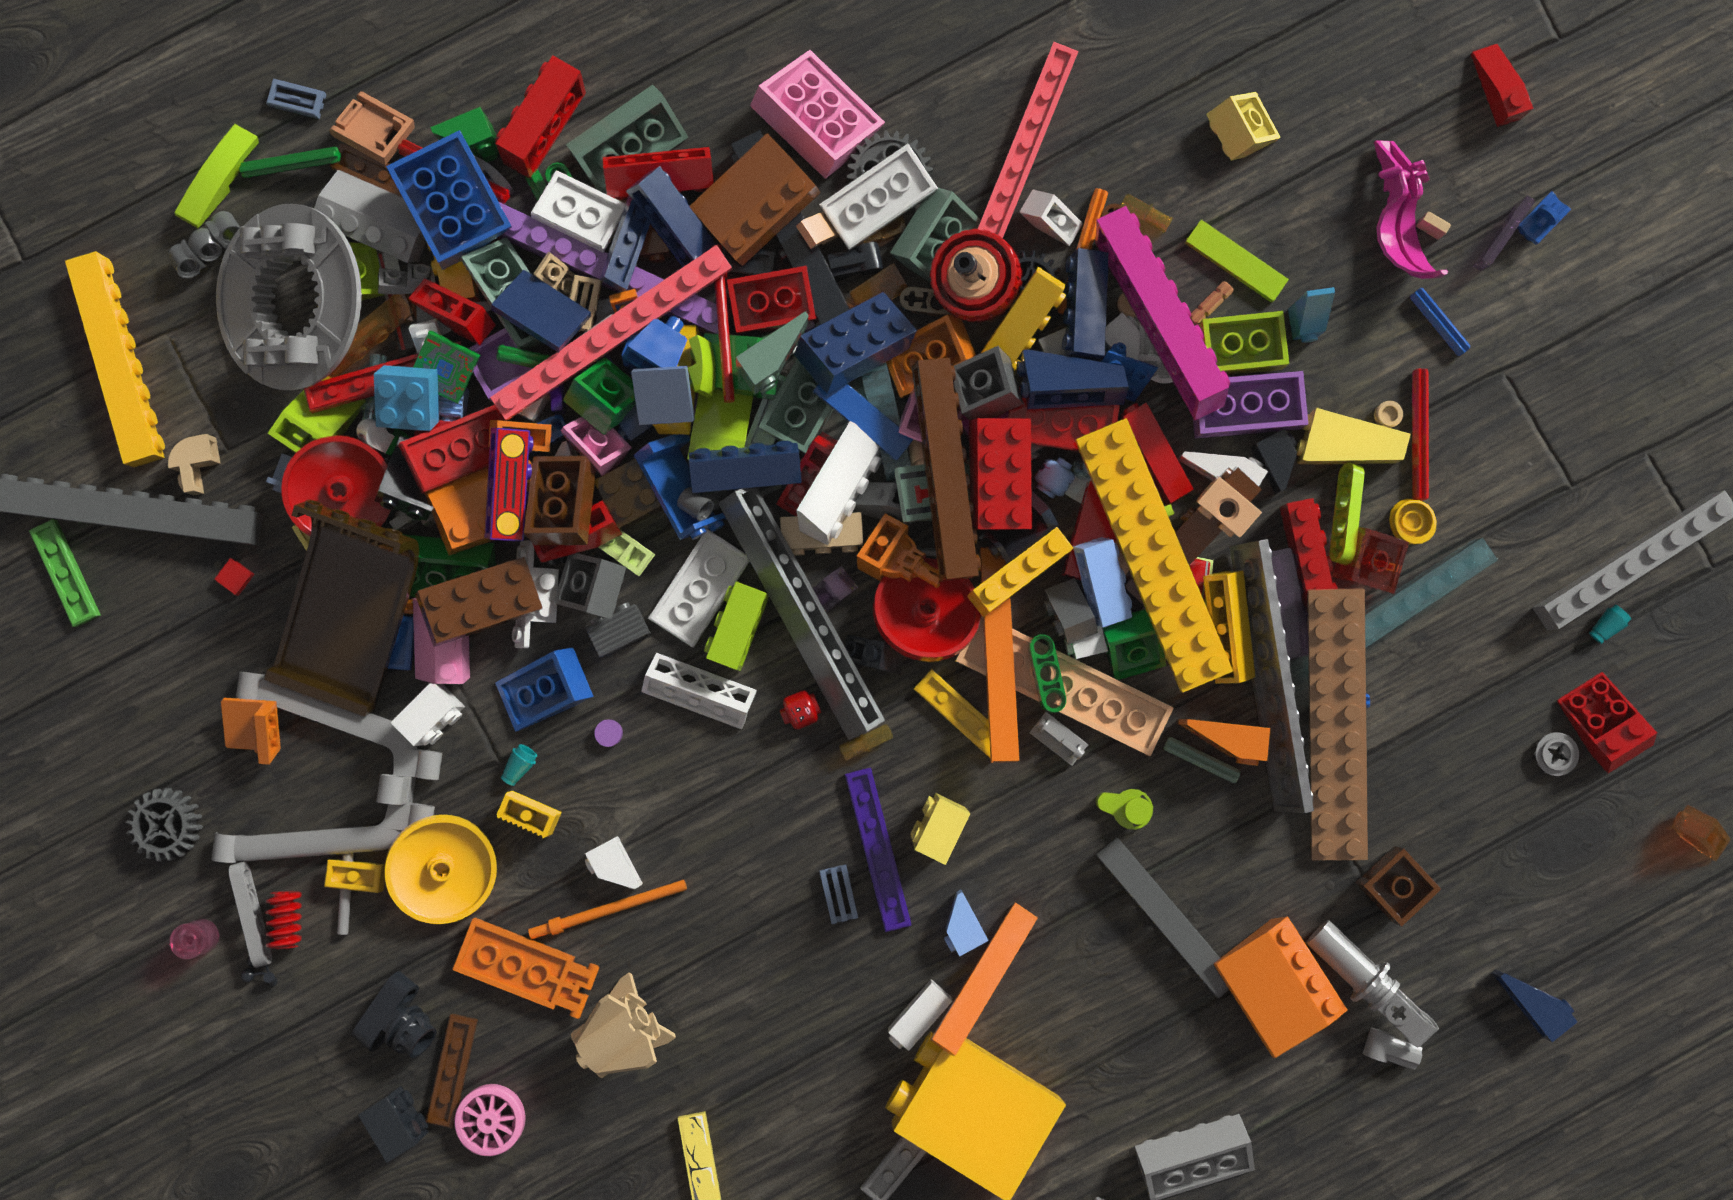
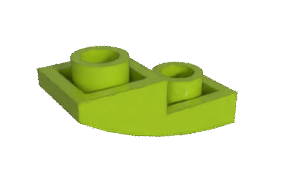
M696 335L689 339L692 348L690 354L696 363L688 367L691 377L689 382L696 393L710 398L714 394L716 382L714 352L710 341Z

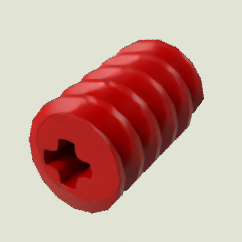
M299 891L271 892L270 894H274V897L267 899L266 903L274 905V908L267 910L266 914L274 916V919L267 921L266 925L274 927V930L267 932L266 936L274 938V941L267 943L266 947L272 949L298 947L294 943L301 941L302 937L294 934V932L301 930L302 926L294 922L301 919L302 915L293 911L300 909L302 904L293 900L300 898L302 893Z

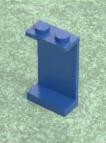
M674 434L650 442L634 454L680 540L690 536L692 540L697 539L707 533V529L710 532H714L725 526L723 521L726 520L724 513L715 515L712 511L707 519L698 521L677 506L681 493L686 488L692 487L690 468L680 451V448L691 440L688 434Z

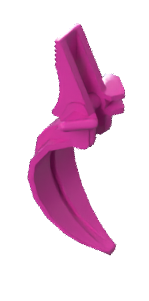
M1375 140L1374 146L1377 157L1383 171L1379 172L1378 176L1384 179V192H1390L1387 206L1382 210L1376 227L1380 247L1384 255L1396 267L1404 270L1409 275L1420 279L1442 278L1447 275V270L1435 271L1428 263L1416 232L1415 210L1417 201L1423 195L1422 183L1429 181L1425 162L1422 160L1411 163L1394 141Z

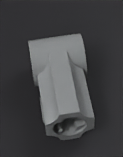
M1370 1027L1362 1054L1381 1062L1390 1061L1416 1070L1422 1059V1047L1417 1048L1409 1042L1394 1038L1395 1036L1390 1033Z

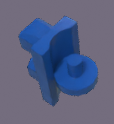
M1551 191L1517 226L1519 233L1528 241H1532L1537 245L1571 208L1563 204L1555 193Z

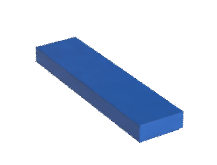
M819 384L812 391L848 422L855 423L880 449L895 461L898 460L914 440L898 433L899 427L848 384L829 394H826Z

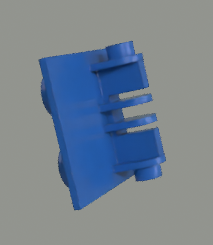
M1118 342L1112 345L1111 350H1108L1101 362L1124 366L1128 382L1126 399L1135 402L1158 370V367L1127 357L1126 345Z

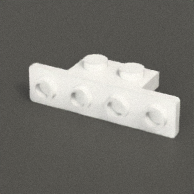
M530 540L520 542L516 552V559L525 557L543 609L538 613L516 620V626H514L512 631V640L515 642V648H529L530 622L556 623L557 604L554 601L558 591L559 569L533 567L534 546Z

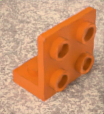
M223 698L221 708L225 746L227 748L254 750L255 753H258L259 764H270L281 749L276 701Z

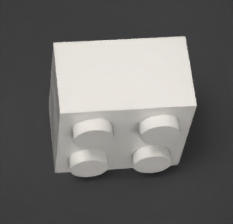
M429 684L391 724L413 746H425L428 743L433 745L443 735L441 730L447 724L451 726L462 716L460 711L465 706L443 684Z

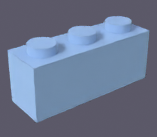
M1101 537L1073 546L1086 601L1095 617L1096 625L1105 627L1132 618L1130 610L1132 608V601L1125 590L1124 583L1126 582L1124 571L1120 568L1118 561L1119 549L1113 539Z

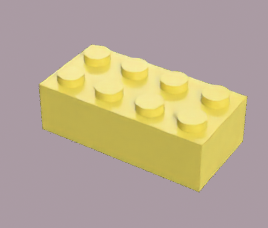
M935 793L934 798L930 796L927 798L922 809L925 814L922 822L916 821L910 835L916 851L946 865L971 813L964 806Z

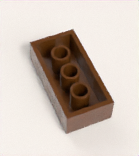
M525 557L418 590L415 595L433 647L538 613L543 609Z

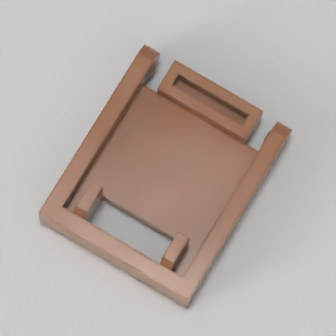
M360 91L357 95L358 101L353 99L335 121L336 126L333 125L330 128V134L386 165L398 150V145L415 128L414 120ZM392 131H398V133L394 136L391 142L388 145H386V142L384 141L388 138Z

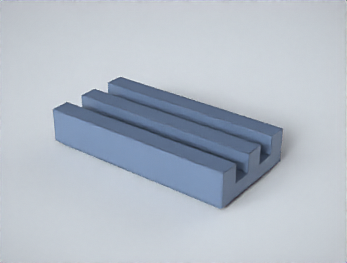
M273 79L266 104L269 107L320 119L321 114L319 112L320 109H323L324 104L322 102L327 94L317 89ZM277 88L314 96L316 100L278 92ZM279 98L313 107V110L276 101L274 99Z
M846 864L820 870L831 923L835 924L858 918ZM840 871L843 874L851 913L846 914L837 872ZM827 874L832 875L840 916L835 914Z

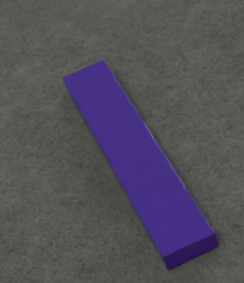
M871 767L846 773L845 777L885 932L911 926Z

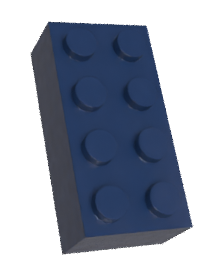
M882 292L801 335L794 356L826 394H829L907 351L917 330L888 296Z

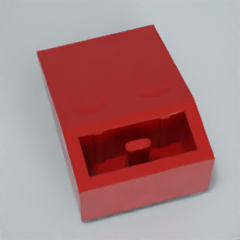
M1603 672L1557 700L1590 754L1608 774L1654 745L1657 732Z

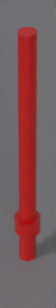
M717 244L723 254L722 245ZM726 273L714 281L723 397L724 403H733L735 398L725 287Z

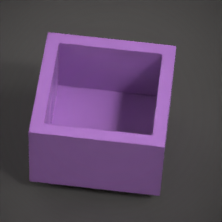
M505 328L486 338L480 345L476 344L469 348V350L480 354L473 372L489 400H491V396L533 369L496 359L499 345L518 348Z

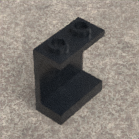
M400 435L374 501L380 503L385 509H396L406 513L411 519L427 521L433 506L428 504L425 494L421 493L398 445L409 438Z
M1032 490V529L976 530L977 539L982 545L988 543L987 548L994 558L1001 557L1006 564L1010 563L1059 526L1050 508Z

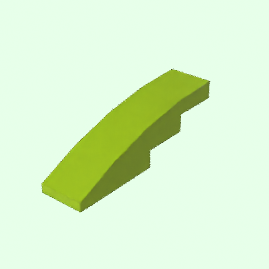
M234 124L216 146L190 184L175 211V216L199 228L229 194V185L240 173L239 167L241 163L258 145V136Z

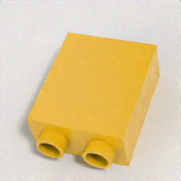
M930 1032L922 1042L914 1058V1061L924 1066L912 1086L902 1079L886 1104L885 1109L895 1114L891 1121L893 1130L1001 1199L1011 1200L1066 1104L1059 1095L969 1039H965L959 1051L953 1057L930 1041L934 1035L933 1032Z

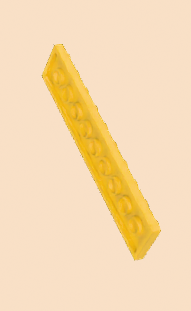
M1127 418L1076 439L1075 442L1180 691L1182 693L1233 672Z

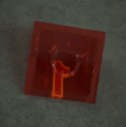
M1359 527L1356 553L1353 560L1348 565L1336 563L1332 577L1394 594L1409 542L1368 528Z

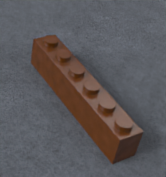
M1236 466L1233 469L1228 467L1219 476L1249 502L1262 490ZM1231 501L1223 502L1219 508L1220 514L1222 516L1231 515L1234 511L1233 503ZM1200 504L1195 509L1192 507L1188 508L1179 518L1183 522L1174 529L1188 565L1222 532L1219 528L1221 522L1213 516L1209 520L1197 510ZM1129 570L1125 575L1126 582L1124 586L1143 604Z

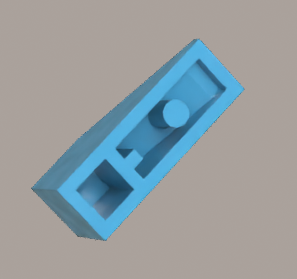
M1334 287L1306 291L1288 309L1293 340L1301 339L1302 343L1318 340V337L1326 331L1335 295Z

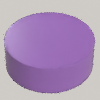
M604 720L595 729L597 742L606 747L618 744L623 736L621 725L614 720Z

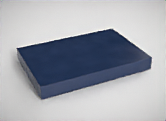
M523 270L491 304L492 311L558 353L591 317L589 310L526 270Z

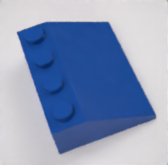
M460 130L386 166L442 270L460 262L461 256L484 247L512 228Z

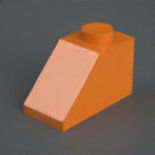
M490 420L488 447H490L491 428L530 430V436L533 437L532 451L550 452L551 425Z

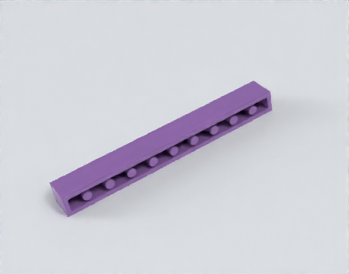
M499 202L512 226L511 229L500 235L499 238L507 237L510 243L542 258L550 252L569 267L568 270L584 277L600 278L608 253H603ZM635 266L626 291L635 289L638 297H640L664 279ZM602 281L603 287L610 289L616 293H621L617 289L611 287L610 285ZM696 294L665 314L669 318L671 316L677 317L684 325H696L699 332L703 334H718L716 304Z

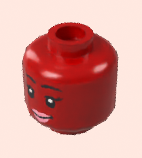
M805 690L784 698V708L780 710L785 725L791 723L792 727L797 730L817 722L818 714L822 713L814 693L809 694Z

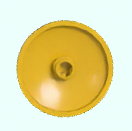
M433 815L410 824L395 838L385 861V881L392 900L408 916L431 924L455 922L475 912L490 895L497 873L495 853L487 836L475 824L452 815Z

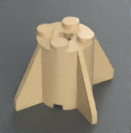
M627 973L620 978L611 993L599 1000L585 1024L571 1033V1038L579 1053L576 1055L577 1062L583 1069L589 1067L600 1078L610 1073L651 1067L657 1062L653 1048L668 1044L676 1038L675 1033L658 1024L653 1012L647 1014L643 1008L647 1004L638 996L631 973Z

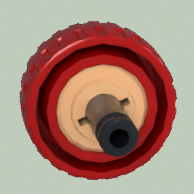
M985 229L963 230L960 233H955L937 249L935 257L931 262L930 284L936 299L946 311L961 320L981 323L996 319L999 315H1003L1008 308H1011L1014 300L1019 295V289L1022 285V270L1019 259L1013 248L996 233L993 234Z

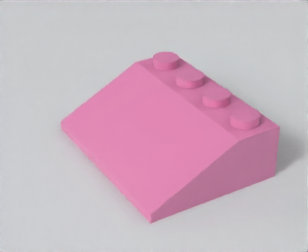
M811 50L759 85L750 104L825 179L842 167L850 159L851 154L857 152V145L863 146L865 144L864 138L870 139L885 123Z

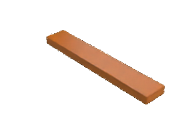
M1016 902L1012 905L931 1038V1042L953 1057L957 1054L1038 919L1036 916Z

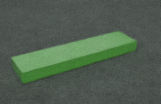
M52 519L29 530L72 627H78L101 616L58 521Z

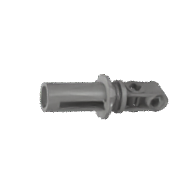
M1329 920L1325 921L1308 938L1306 944L1353 987L1354 993L1350 999L1353 1002H1357L1363 998L1369 1003V1008L1372 1011L1378 1009L1415 1047L1419 1048L1439 1030L1435 1021L1398 989L1400 983L1396 979L1392 980L1388 977L1387 972L1390 964L1384 962L1375 965ZM1394 1006H1396L1397 1008L1403 1006L1404 1012L1400 1010L1394 1012Z

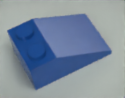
M573 647L553 651L495 682L515 732L594 697Z

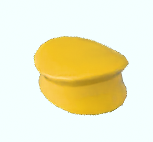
M1401 500L1390 511V528L1400 542L1405 544H1422L1430 540L1436 531V517L1433 510L1428 504L1420 500Z

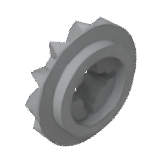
M1554 732L1544 735L1536 743L1537 748L1534 752L1537 760L1536 765L1541 767L1544 773L1561 776L1571 772L1577 765L1579 750L1577 744L1570 736ZM1559 747V754L1564 759H1554L1552 761L1553 755L1548 749H1557Z

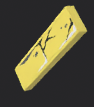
M706 1111L679 1116L678 1123L692 1200H721Z

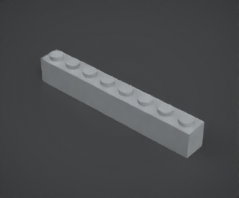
M1725 490L1709 494L1532 607L1546 630L1560 629L1732 519L1733 501Z

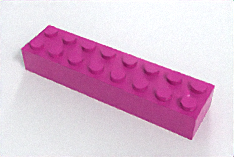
M1124 206L1097 219L1095 244L1099 251L1109 253L1108 267L1192 417L1194 420H1197L1224 407L1230 380L1225 371L1220 372L1216 365L1217 358L1212 348L1207 349L1204 344V335L1198 325L1194 326L1192 323L1189 307L1185 302L1181 303L1177 296L1178 290L1174 281L1167 279L1162 260L1159 257L1155 258L1151 251L1153 247L1147 235L1143 236L1139 230L1140 223L1134 213L1130 214L1127 207Z

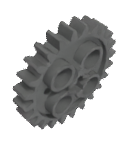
M885 130L884 138H880L877 133H874L873 142L868 138H864L865 148L860 145L856 146L859 155L851 154L850 158L855 164L847 165V170L852 172L847 175V181L853 182L865 173L866 168L876 166L887 158L886 155L889 152H896L906 144L910 145L929 175L933 173V168L927 167L931 158H922L926 151L925 147L917 150L918 140L916 139L910 144L908 142L909 134L900 139L898 131L894 133L893 137H889L888 131ZM916 206L912 207L911 210L915 211Z

